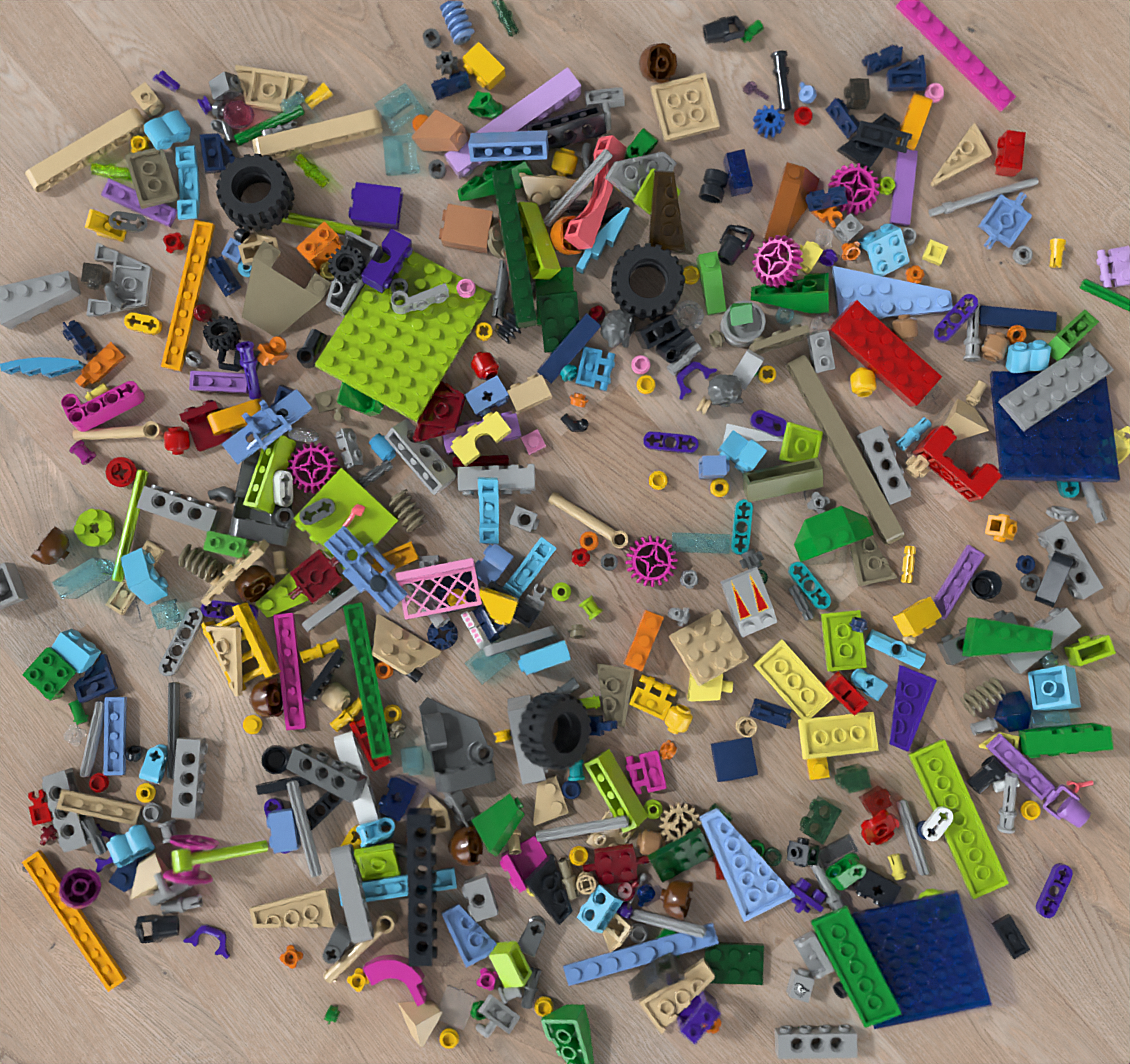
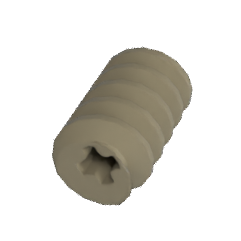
M405 489L389 500L391 501L389 507H396L393 511L394 514L400 513L398 519H405L402 525H409L406 531L410 533L427 521H422L425 514L418 515L421 510L420 508H413L416 502H409L412 496L405 497L408 491Z
M188 544L179 557V566L185 567L187 571H192L194 575L198 574V577L204 578L207 583L211 582L215 576L220 574L223 563L216 566L217 559L210 562V555L204 559L205 552L202 551L197 554L198 548L195 547L191 551L192 545Z
M991 677L989 682H983V686L978 685L976 690L971 689L969 694H963L961 702L973 717L976 716L975 710L980 713L983 712L982 705L989 709L988 702L995 705L994 698L1002 701L1001 694L1006 695L1004 688L996 678Z

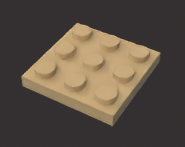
M706 73L651 86L650 90L664 143L719 129L720 125Z
M719 609L669 636L698 686L707 683L749 659Z

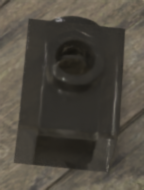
M850 78L848 86L844 87V99H847V110H866L871 98L869 79Z
M84 262L81 282L86 284L89 289H104L105 285L109 283L111 271L103 265Z

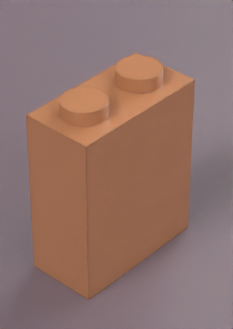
M448 204L447 210L444 209L442 221H445L444 228H440L439 239H441L443 246L488 253L487 240H489L488 232L493 225V211Z

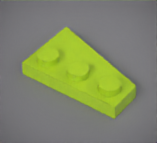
M288 574L260 598L255 605L267 618H270L273 615L305 603L309 599L302 593L294 600L290 598L291 596L288 593L297 586L295 580Z

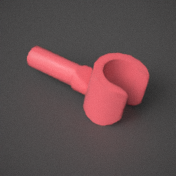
M359 504L355 505L343 526L347 528L355 515L361 517L365 507Z
M1092 780L1081 783L1067 781L1066 785H1075V788L1072 790L1075 793L1079 791V788L1094 785Z

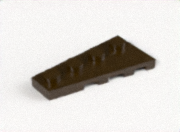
M654 170L648 243H651V247H656V244L662 245V250L668 248L669 250L686 251L674 171Z

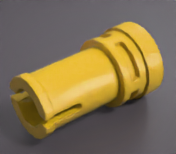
M323 82L304 101L312 110L324 99L327 100L329 97H332L333 94Z
M1065 239L1050 240V268H1057V266L1062 268L1063 251L1066 245Z

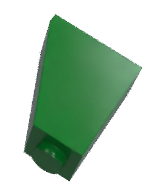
M510 793L471 820L486 848L495 857L501 853L525 815L522 810L524 805L518 797L514 798Z

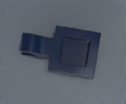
M589 715L591 720L589 723L591 727L590 736H602L604 731L618 729L617 721L615 720L603 721V715Z

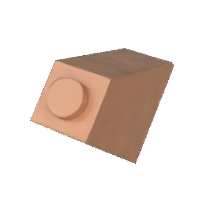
M435 110L411 138L422 151H459L470 139V134L461 123Z

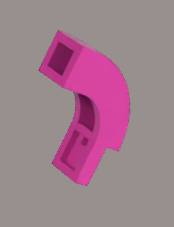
M382 955L365 963L363 970L371 986L384 979H398L406 984L417 1007L425 1003L428 993L424 984H420L423 982L425 975L418 966H409L408 958L399 955Z

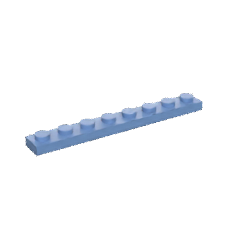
M713 923L702 925L706 927V934L703 938L678 932L566 964L563 968L568 986L718 944L719 941Z

